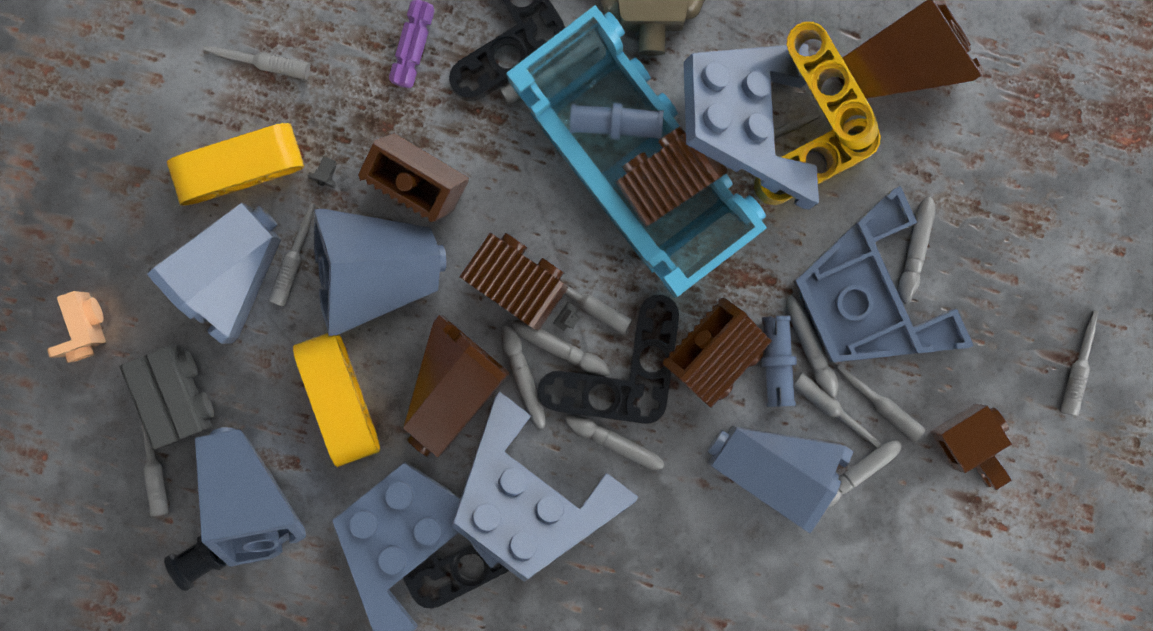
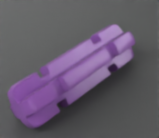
M412 0L410 2L407 12L409 22L404 23L395 54L398 60L397 63L392 64L389 75L391 83L397 86L411 88L414 84L417 74L414 68L415 65L420 64L429 33L426 26L431 25L435 12L433 5L422 0Z

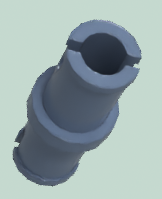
M572 103L570 133L608 134L614 140H620L621 136L661 139L664 110L623 108L621 103H613V107L585 106Z
M791 316L762 317L763 331L772 340L765 349V357L761 358V367H766L767 407L796 406L792 366L797 365L796 356H792Z

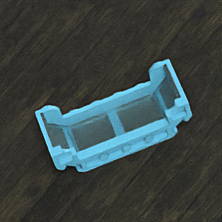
M595 5L509 70L506 75L514 91L531 110V116L647 268L652 273H656L666 289L676 298L767 229L762 222L766 214L751 195H748L746 198H743L738 193L733 195L728 189L733 183L729 176L725 174L648 227L644 226L616 184V181L626 174L622 166L644 151L649 158L662 149L658 143L660 139L621 136L620 140H614L608 134L570 133L571 105L573 103L585 106L613 107V103H621L623 108L664 110L662 138L680 127L674 119L678 112L664 93L657 96L647 84L651 77L642 63L636 57L629 60L624 54L623 43L620 37L625 34V31L618 20L609 11L603 15Z

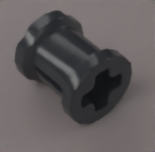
M201 535L197 537V543L178 555L172 553L164 559L169 576L177 587L185 592L194 587V581L213 569L221 570L226 566L222 559L202 543Z

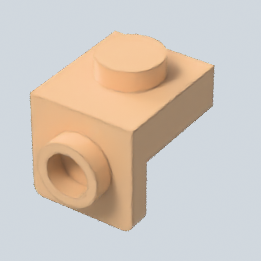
M72 291L58 296L57 300L71 340L48 348L49 357H65L67 363L93 356L92 347L106 343L100 325L104 317L98 301L94 297L91 298L89 292Z

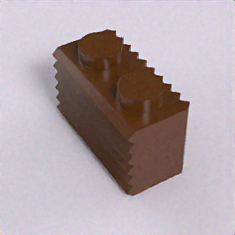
M681 126L658 141L662 147L659 152L649 158L644 151L624 164L622 168L626 174L616 181V184L645 227H648L728 173L727 168L723 164L686 145V133Z
M395 133L386 137L383 136V138L380 137L374 141L358 174L360 181L366 179L367 185L374 184L375 190L381 189L383 195L389 193L390 199L397 198L398 204L405 203L406 209L412 207L414 213L420 212L421 218L428 217L429 223L454 211L469 182V177Z
M489 233L459 277L528 326L539 331L568 289L560 281L564 272L544 258H541L538 264L525 257L523 254L527 247L511 235L505 233L499 239L494 234Z
M721 298L717 305H713L712 311L707 312L706 317L700 319V324L694 326V331L688 332L687 338L682 339L680 345H676L675 351L670 352L669 358L663 360V365L692 393L712 408L718 400H722L730 394L733 384L748 367L756 365L761 360L764 350L772 340L762 332L744 311L726 298Z

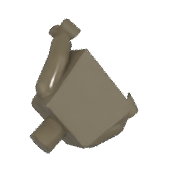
M600 0L605 14L608 11L611 12L618 19L624 31H639V54L648 56L665 54L666 31H681L685 20L695 18L700 13L705 1Z

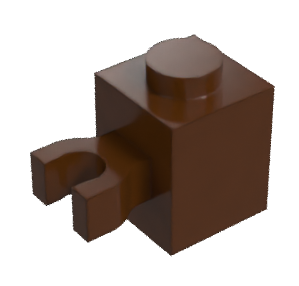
M975 403L930 431L953 469L967 473L976 467L987 487L992 486L995 490L1012 481L1004 467L995 457L997 453L1012 445L1005 434L1009 430L1008 424L996 408L990 409L988 405Z

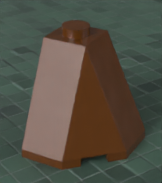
M926 0L842 57L866 99L971 82L985 74L980 61L977 58L972 60L968 54L971 51V44L944 0ZM839 78L842 85L844 86L845 81Z
M439 315L433 322L403 427L411 434L407 441L426 457L431 452L437 457L442 455L511 373L443 315Z

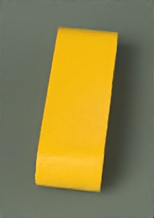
M805 21L797 24L791 29L787 37V48L800 74L839 141L845 147L854 150L868 147L874 142L878 134V124L871 106L826 30L815 22ZM817 39L822 42L820 50L815 55L802 56L799 54V49L805 41ZM839 77L845 81L842 90L838 94L825 95L821 93V87L827 79ZM861 115L868 120L865 130L859 134L849 135L843 131L846 120L852 116Z
M864 118L850 120L844 124L843 131L845 133L849 131L861 133L865 130L868 120ZM878 129L874 142L866 147L863 152H855L845 147L839 141L834 130H831L787 153L782 158L806 163L808 152L814 151L822 154L826 159L827 165L824 173H817L818 184L874 154L880 145L881 135ZM755 178V193L762 202L768 205H778L794 198L787 193L781 195L772 193L761 186L760 178Z
M290 123L268 126L177 155L166 161L180 206L208 201L290 175L304 168Z
M328 333L293 345V353L298 370L334 465L340 467L379 453L380 444L340 334L329 336Z

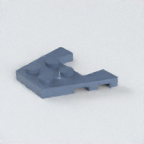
M787 45L692 53L683 62L686 145L735 172L744 169L760 178L761 186L773 193L782 190L796 198L794 204L803 209L810 210L819 203L817 165L775 155L771 81L797 88H802L806 84L789 54ZM801 45L799 49L800 55L809 56L808 45Z
M901 186L889 191L793 281L830 362L966 349L974 346L957 309H951L913 327L877 249L876 241L917 223Z
M499 391L492 401L490 412L478 443V449L471 470L468 473L451 527L525 582L634 504L638 496L606 473L601 477L580 508L564 498L505 452L531 415Z
M407 462L400 465L332 520L373 631H414L417 628V623L389 589L459 533L451 525L460 498ZM469 540L490 568L498 563Z

